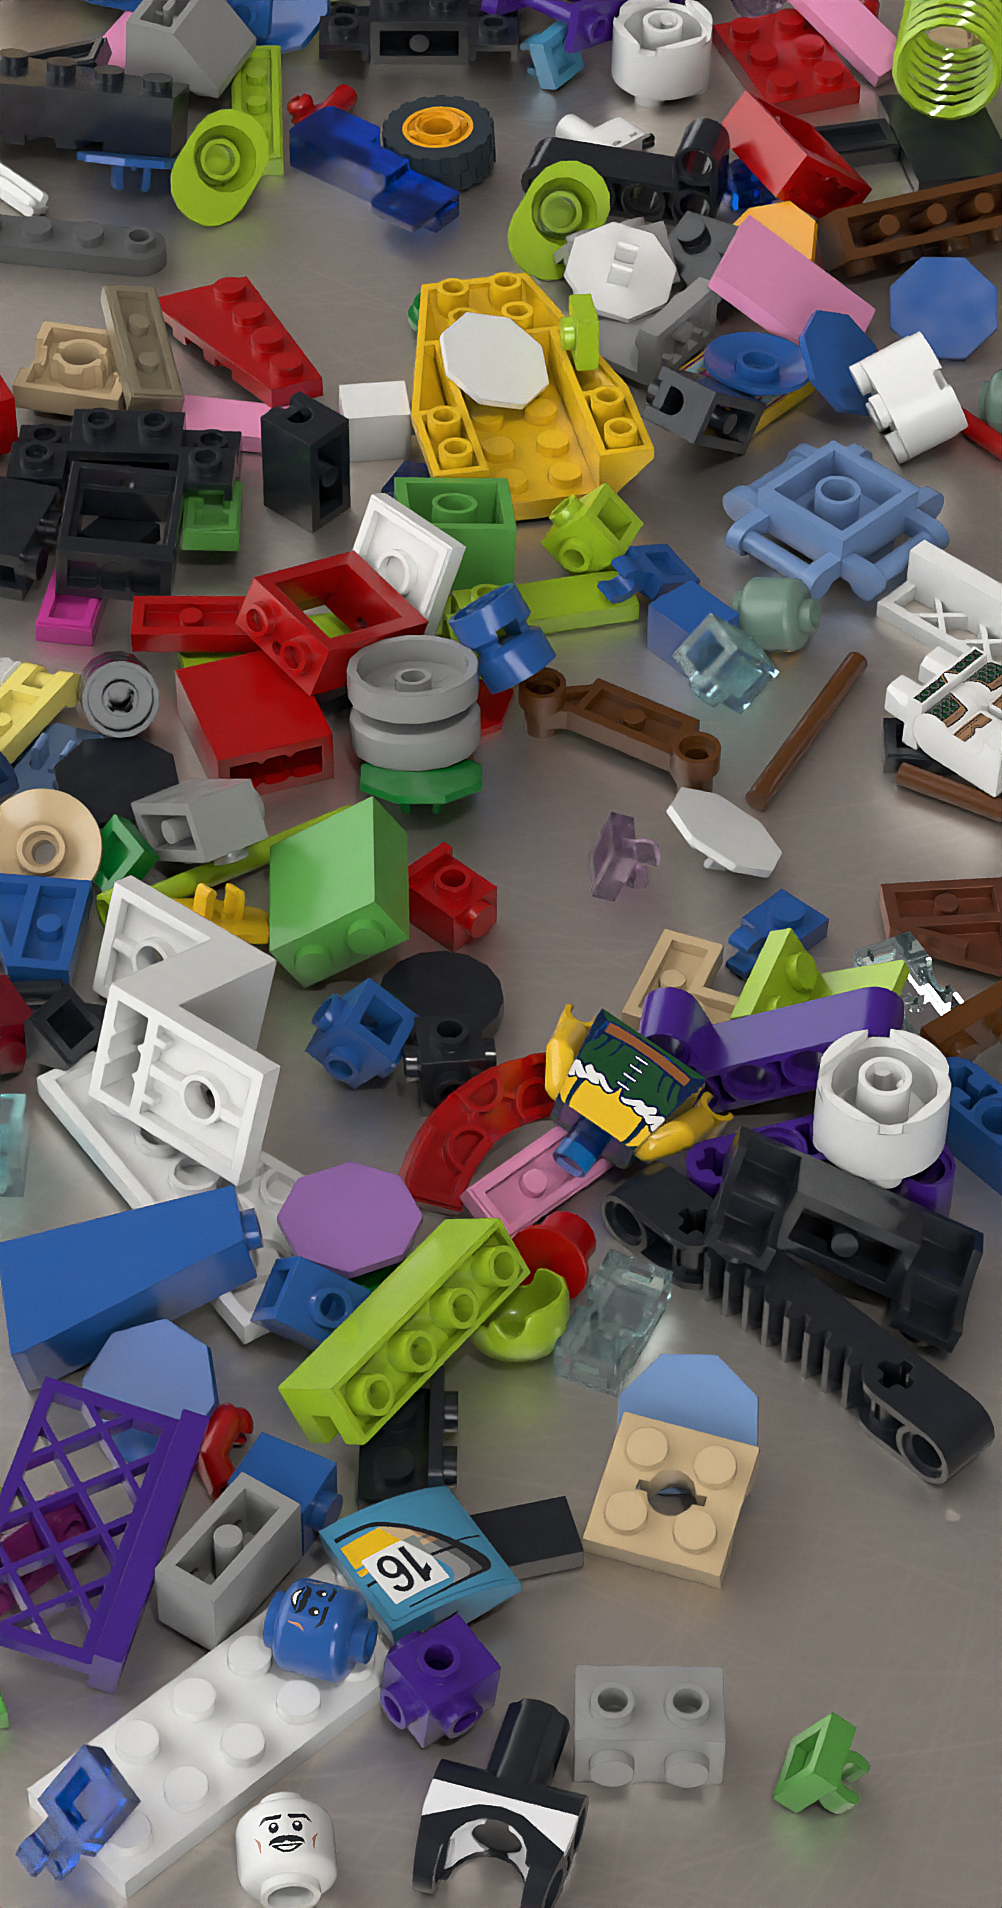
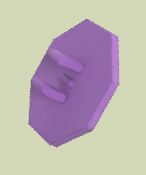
M352 1161L298 1178L277 1215V1224L294 1256H302L348 1279L403 1261L423 1223V1215L401 1176Z

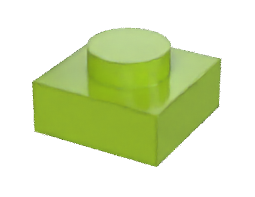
M591 293L569 295V317H560L559 322L562 350H571L577 371L599 369L600 322Z

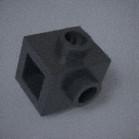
M479 1012L414 1017V1044H404L403 1065L405 1082H416L421 1117H428L446 1096L464 1082L493 1066H497L494 1038H482Z

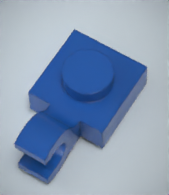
M668 544L630 546L625 555L614 558L611 565L619 574L611 580L599 581L597 587L611 603L616 604L626 601L638 591L645 597L655 601L662 594L669 593L689 580L694 581L698 585L701 581Z
M780 889L742 917L741 927L736 929L728 938V943L739 951L726 961L725 967L743 979L749 978L770 931L792 928L805 950L808 951L827 937L829 918L787 891Z

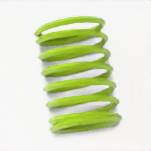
M905 0L896 49L893 55L892 76L898 93L912 109L934 119L957 120L972 116L991 103L1002 82V0ZM942 26L962 28L977 36L982 43L965 49L945 47L931 40L925 34V31ZM942 62H955V63H962V64H951V63H942ZM939 72L962 73V74H944V73H939ZM937 82L958 83V85L939 84ZM936 93H950V94H957V95H943V94H936ZM922 98H925V99H927V100H929V101H931V102H933V103L957 104V105H954V106L935 105V104H932V103H930V102H928V101H926V100H924V99H922Z

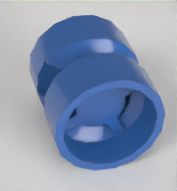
M513 582L481 596L458 611L448 621L459 642L472 651H476L479 662V675L491 694L499 693L524 681L544 668L556 657V653L541 627L528 625L527 619L531 610ZM502 628L506 635L498 639L495 631Z

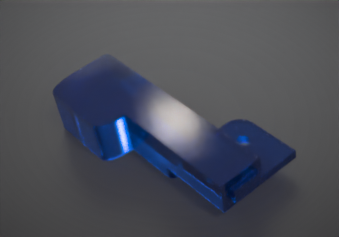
M328 106L315 111L289 130L290 166L371 204V212L374 215L412 233L421 227L437 233L459 216V191L409 169L408 158L381 147L379 126L335 106Z

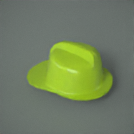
M221 109L208 114L190 135L177 157L170 175L171 193L177 208L189 220L202 226H220L233 220L243 209L269 161L268 139L263 127L253 116L238 109Z
M559 161L546 167L534 179L513 214L507 231L510 253L515 263L524 272L540 280H559L564 277L565 263L556 265L553 254L567 243L566 236L578 231L591 228L596 229L605 225L610 211V193L604 179L591 166L578 161Z

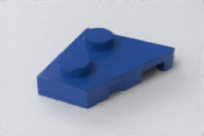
M0 873V962L5 974L12 976V981L62 979L63 986L67 983L71 986L94 898L92 881Z

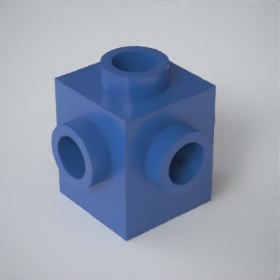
M369 977L342 997L334 993L322 1003L313 1016L311 1023L317 1029L305 1052L320 1062L331 1076L344 1081L355 1089L375 1075L384 1078L393 1071L403 1057V1046L414 1027V1017L419 1016Z

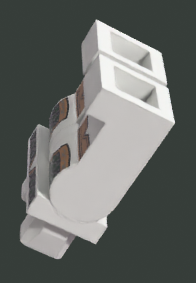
M937 646L925 656L920 665L918 680L924 683V685L921 686L910 678L900 675L887 688L884 709L904 722L903 743L915 750L921 747L930 757L995 798L1002 792V664L987 662L988 654L975 646L971 647L959 658Z

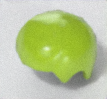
M546 1268L536 1270L534 1279L530 1284L519 1285L469 1336L475 1347L486 1356L505 1362L535 1361L550 1354L567 1334L569 1326V1290L565 1278Z

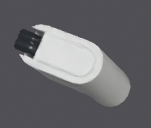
M568 114L558 123L555 132L558 138L648 152L646 151L647 149L655 146V136L652 133L647 134L622 117L614 118L595 128L578 116Z

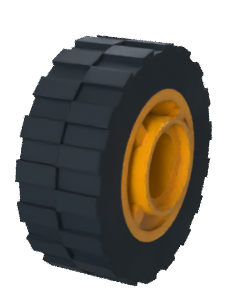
M436 95V97L428 98L425 96L417 98V100L410 103L406 102L400 105L399 109L393 110L388 115V120H384L382 140L386 172L388 176L393 177L395 183L406 186L408 190L423 191L426 194H433L435 192H443V194L452 193L455 190L470 188V185L476 182L480 183L485 179V175L487 173L490 174L494 169L493 163H496L493 117L490 118V112L486 108L480 107L478 102L465 100L464 97Z

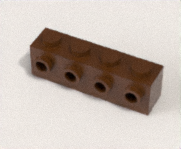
M1002 172L833 210L815 221L818 224L817 238L826 272L845 269L846 277H853L876 270L875 262L892 258L894 266H900L918 261L921 257H924L923 251L939 247L941 255H948L971 248L970 240L986 236L988 245L1002 242Z

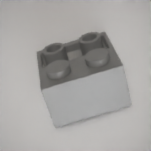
M143 0L126 21V73L141 77L148 73L167 74L173 77V82L190 85L189 91H192L194 94L219 98L256 48L257 38L226 0Z

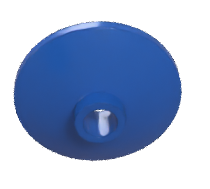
M760 332L730 333L711 341L704 352V366L714 379L727 387L744 392L752 397L790 393L802 388L809 382L801 347L779 336Z

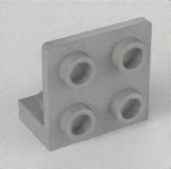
M700 276L683 292L675 294L670 303L664 308L630 323L598 315L600 322L599 354L615 372L646 386H649L653 379L659 375L663 366L680 368L715 337L717 293L707 286L710 280Z

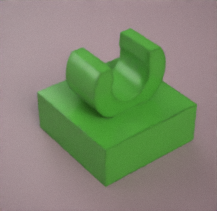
M832 1712L791 1739L772 1798L794 1813H798L817 1800L827 1810L835 1814H843L858 1805L860 1796L854 1791L849 1790L841 1780L842 1777L844 1780L852 1783L867 1774L870 1768L869 1763L862 1755L850 1750L857 1727Z

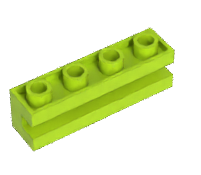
M500 1218L445 1219L278 1387L279 1392L310 1443L329 1444L340 1433L346 1444L365 1445L531 1273Z

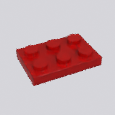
M786 8L777 13L752 18L739 17L731 22L713 25L712 43L745 90L795 116L859 103L861 86L829 42L796 9Z

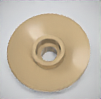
M39 788L18 793L0 805V873L94 881L102 861V836L95 818L79 800L62 791ZM43 844H52L56 850L53 860L46 864L37 863L35 859L36 850Z

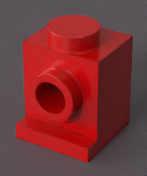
M442 842L408 866L409 922L449 951L456 952L474 938L484 936L493 924L497 922V886L454 858L453 847L447 843Z

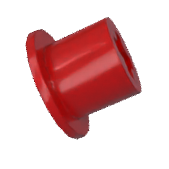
M556 1211L548 1215L541 1225H529L519 1230L512 1240L531 1272L519 1285L530 1284L534 1279L536 1270L546 1268L565 1278L569 1290V1300L579 1295L588 1281L589 1266L587 1261L596 1249L595 1234L588 1222L577 1214L568 1211Z

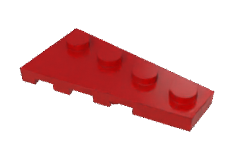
M247 276L240 278L224 277L217 280L214 284L158 297L164 321L173 327V337L184 345L191 343L198 345L203 349L204 359L214 367L222 366L231 369L233 380L269 407L289 405L290 397L298 391L311 398L323 396L322 376Z

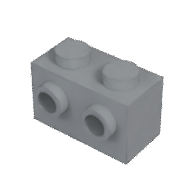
M190 779L131 803L139 832L160 856L158 861L185 862V864L213 861L216 866L225 865L247 857L249 855L247 846L269 838L263 821L265 818V806L261 796L253 788L251 779Z
M241 1472L155 1567L154 1583L157 1590L159 1621L209 1650L214 1649L238 1631L302 1558L300 1504Z
M575 1665L573 1782H595L608 1787L621 1786L627 1783H670L683 1788L696 1787L701 1784H722L726 1745L722 1666Z

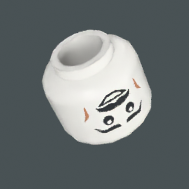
M277 1792L263 1798L259 1805L252 1807L241 1817L235 1836L239 1880L245 1893L261 1902L265 1908L313 1907L320 1900V1897L333 1886L338 1873L334 1825L328 1811L315 1802L305 1800L300 1794Z

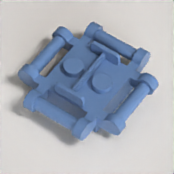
M832 440L820 449L810 444L802 443L787 454L785 462L747 487L738 485L723 496V507L731 519L736 521L726 535V546L740 556L747 554L753 556L787 578L801 579L808 586L811 598L817 600L826 594L833 581L841 577L850 583L852 590L860 599L871 601L885 591L886 583L908 568L909 553L913 547L926 540L944 550L948 547L950 540L946 528L936 520L944 505L943 494L930 486L920 488L873 460L872 453L856 443L846 448ZM767 533L773 535L814 562L809 565L765 538L764 535ZM903 533L911 537V539L893 550L894 539Z

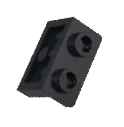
M441 1365L431 1376L430 1388H419L365 1445H360L358 1511L386 1499L417 1490L439 1486L457 1489L458 1446H444V1433H458L459 1391H445V1365Z

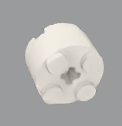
M628 0L620 7L619 16L617 18L614 16L611 73L616 84L626 92L635 95V102L637 104L650 108L662 105L664 100H675L705 94L708 90L711 72L713 18L710 12L702 4L694 0H685V5L670 3V0Z
M921 332L906 336L849 366L852 377L862 395L865 396L871 392L872 397L868 398L869 402L865 403V406L878 432L881 433L887 429L891 431V433L884 437L899 465L958 435V432L968 427L967 420L951 384L947 385L939 370L942 367Z
M867 1029L855 1031L839 1038L825 1051L821 1058L813 1121L812 1141L815 1148L840 1169L852 1175L862 1177L865 1181L883 1189L894 1188L901 1183L903 1178L910 1177L928 1168L941 1154L946 1140L952 1083L948 1075L949 1065L945 1056L926 1039L903 1030L890 1029L889 1037H868Z

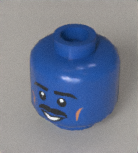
M300 1578L287 1591L278 1590L272 1598L264 1623L263 1642L265 1647L272 1648L275 1663L280 1669L339 1683L350 1675L357 1662L367 1664L370 1661L377 1641L378 1623L375 1620L368 1619L366 1600L361 1592L319 1580Z

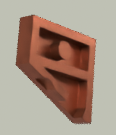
M1002 877L880 884L879 905L889 946L1002 977Z

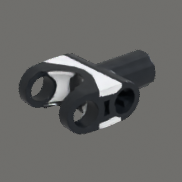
M529 1698L510 1703L486 1769L441 1759L423 1804L413 1865V1890L434 1895L439 1888L441 1880L447 1881L452 1871L466 1860L477 1857H493L511 1864L521 1874L524 1889L520 1908H554L569 1879L583 1836L589 1805V1796L551 1786L570 1730L568 1718L560 1713L555 1706L541 1700Z

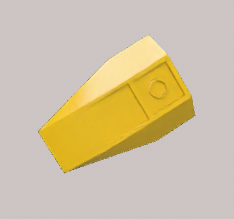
M499 272L489 277L463 280L447 278L437 283L421 284L411 422L431 478H508L515 521L549 517L552 511L569 496L575 495L580 499L604 483H607L617 494L654 459L653 444L628 385L600 354L598 370H576L571 350H562L560 342V317L566 316L526 272ZM466 312L508 317L542 346L549 384L522 410L480 405L446 376L439 338L446 329Z

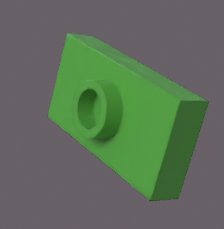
M236 481L233 501H224V491L186 489L182 527V550L239 551L243 482Z

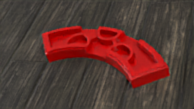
M546 1052L530 1054L485 1070L460 1085L446 1096L430 1113L408 1148L398 1174L403 1179L419 1209L449 1217L462 1213L463 1202L459 1197L468 1188L478 1165L493 1147V1144L516 1128L539 1121L553 1120L552 1112L557 1102L550 1098L545 1090ZM593 1067L594 1071L603 1074L602 1071H598L596 1067ZM566 1102L558 1120H563L571 1108Z

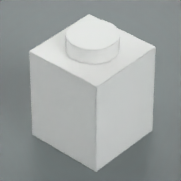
M405 380L339 385L340 414L349 419L350 462L411 458V435H416L411 422L412 402L408 401Z

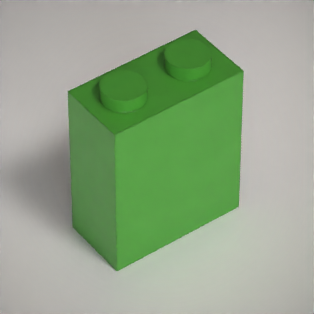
M374 796L270 846L269 952L304 988L410 939L407 832Z

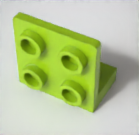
M792 928L770 931L730 1016V1020L864 987L876 986L887 988L897 993L900 997L910 974V969L904 960H896L820 973L813 957L805 950Z

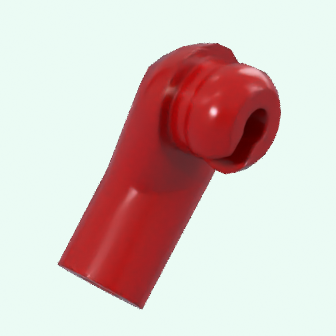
M228 1402L218 1405L211 1416L202 1451L196 1465V1469L213 1502L228 1488L227 1482L236 1470L229 1456L233 1445L238 1446L246 1443L247 1438L245 1434H252L254 1428L253 1419L248 1410L242 1407H235Z

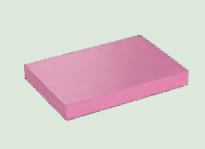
M748 215L737 229L707 285L711 290L769 333L787 339L800 346L798 338L811 314L816 310L848 314L864 333L876 311L874 307L751 215Z

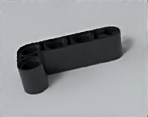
M709 118L694 120L687 126L675 157L558 137H548L540 140L533 150L522 174V190L526 194L534 179L546 167L559 161H578L591 166L604 179L610 193L609 216L627 219L644 217L645 222L651 223L664 220L665 225L675 227L687 211L715 219L728 185L729 133L718 121Z

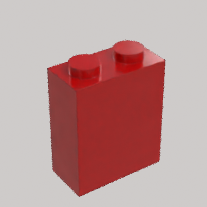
M264 650L175 670L178 716L208 779H251L253 788L262 796L334 778L333 733L314 695L309 696Z

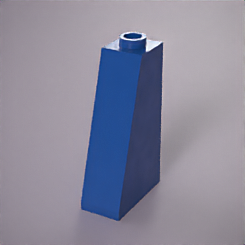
M230 1185L0 1242V1280L10 1353L27 1391L41 1388L45 1376L59 1379L93 1362L114 1332L165 1318L173 1321L257 1278L253 1250L264 1248V1242L255 1208L243 1210L235 1186Z

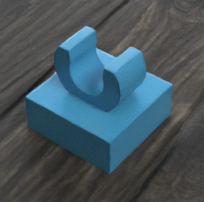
M559 21L553 23L542 33L532 34L520 44L521 50H530L533 63L526 69L528 74L538 78L541 89L556 90L584 68L580 51L573 54L564 51L568 25Z

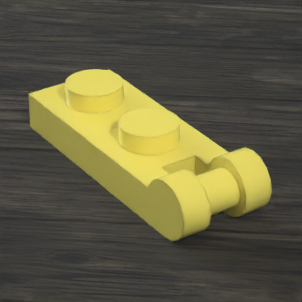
M24 662L0 686V751L10 764L15 761L64 707L73 708L79 702L78 682L80 679L78 673L59 670L52 674L48 673L43 665Z

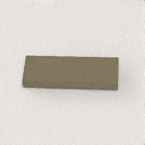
M103 285L100 302L127 410L148 411L158 409L165 412H181L185 398L156 287Z

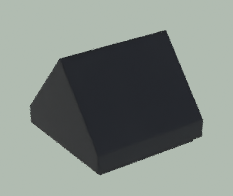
M69 983L64 985L24 1021L27 1060L63 1071L70 1069L99 1042L102 1022Z

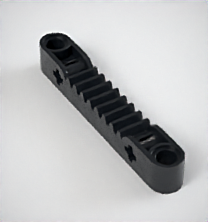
M653 1161L602 1198L600 1203L601 1216L610 1233L622 1246L670 1283L682 1289H703L702 1299L706 1302L723 1298L722 1314L725 1317H730L742 1313L741 1329L747 1333L762 1328V1346L767 1348L782 1343L780 1360L788 1363L802 1358L800 1373L802 1377L806 1379L822 1374L820 1391L824 1394L842 1389L841 1407L845 1410L857 1407V1419L859 1427L863 1432L920 1478L932 1484H942L992 1444L995 1438L994 1426L989 1414L979 1401L783 1251L777 1248L766 1271L748 1263L736 1264L721 1257L714 1248L703 1244L707 1213L714 1199L664 1162Z

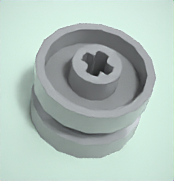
M405 635L382 639L361 648L349 659L346 671L348 698L353 705L349 718L351 746L358 757L373 766L394 771H427L448 767L462 761L479 747L482 735L481 709L476 702L480 687L479 662L470 648L455 640L442 637Z

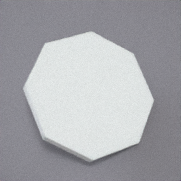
M611 222L575 237L564 277L575 294L591 293L598 315L630 323L667 305L677 268L653 233Z
M466 312L446 329L439 338L446 376L480 405L522 410L549 384L542 346L508 317Z
M681 787L666 811L683 837L690 844V847L698 849L709 856L704 862L705 868L719 871L729 869L736 873L768 878L782 855V851L760 821L716 793Z

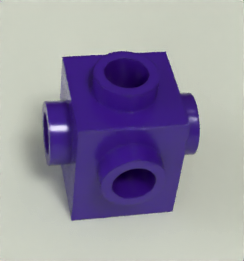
M456 1614L424 1634L421 1631L411 1632L392 1646L385 1659L380 1701L392 1723L400 1729L407 1727L424 1748L444 1735H447L449 1738L462 1735L477 1723L484 1711L495 1705L502 1667L460 1615Z

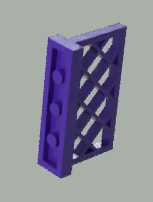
M45 1376L0 1492V1537L2 1532L30 1521L45 1549L12 1563L0 1542V1585L7 1582L22 1612L0 1621V1646L88 1674L87 1686L113 1695L115 1694L154 1585L155 1567L163 1560L200 1457L210 1417L183 1409L178 1420ZM52 1403L81 1411L90 1429L58 1442L46 1420ZM131 1428L159 1437L153 1453L127 1464L112 1439V1436ZM40 1436L45 1447L34 1451ZM98 1442L113 1470L81 1483L66 1455ZM54 1461L68 1488L35 1502L23 1480L24 1475L31 1469ZM146 1473L141 1488H139L134 1477ZM121 1483L134 1506L130 1514L104 1524L89 1496ZM17 1496L22 1508L10 1512ZM76 1502L91 1530L58 1544L43 1515ZM124 1533L117 1549L112 1537ZM99 1544L111 1565V1570L108 1575L81 1586L66 1557ZM53 1563L68 1592L35 1606L20 1576ZM101 1594L96 1611H94L89 1599ZM76 1605L89 1629L82 1648L53 1639L42 1619ZM30 1625L32 1631L23 1628Z

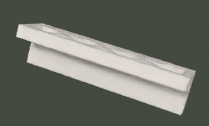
M926 540L913 547L909 553L907 581L877 603L876 616L932 649L939 646L959 658L967 650L975 646L988 654L987 662H995L991 656H1002V584ZM915 599L932 609L933 613H911L903 607ZM946 630H968L977 635L978 639L958 640L947 634Z

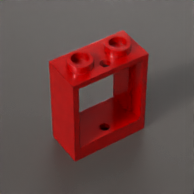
M747 90L743 92L721 123L729 133L730 148L776 198L784 202L791 201L802 211L818 219L833 210L862 204L873 190L810 123Z
M354 550L254 577L236 620V624L309 696L347 686L346 671L349 659L361 648L382 639L405 635H424L429 623L425 617ZM325 605L352 632L330 638L303 611Z

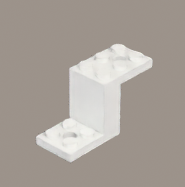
M132 875L115 881L92 988L94 992L108 1000L88 1095L236 1186H240L255 1178L281 1067L256 1052L277 960ZM153 948L162 955L164 960L158 962L153 954ZM209 1089L215 1099V1109L209 1106L208 1097L205 1093Z

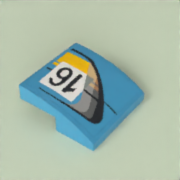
M447 1486L426 1488L386 1499L344 1517L318 1531L322 1548L352 1589L363 1594L368 1611L393 1645L405 1635L414 1631L422 1632L451 1614L453 1616L459 1614L467 1624L522 1591L521 1582Z

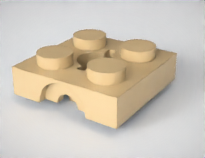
M43 321L35 338L34 360L29 368H20L12 385L15 407L37 410L42 413H58L72 416L75 409L106 408L109 410H125L126 403L108 330Z
M624 1411L582 1538L584 1551L721 1589L732 1555V1544L738 1517L746 1496H750L761 1461L760 1447ZM677 1487L688 1491L695 1498L697 1505L692 1504L691 1508L679 1515L667 1516L656 1512L649 1504L648 1498L653 1499L654 1495L663 1489Z

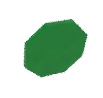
M467 759L448 767L427 771H394L373 766L370 763L361 765L360 791L395 804H400L404 814L410 813L411 804H432L433 813L439 814L443 804L482 790V764Z

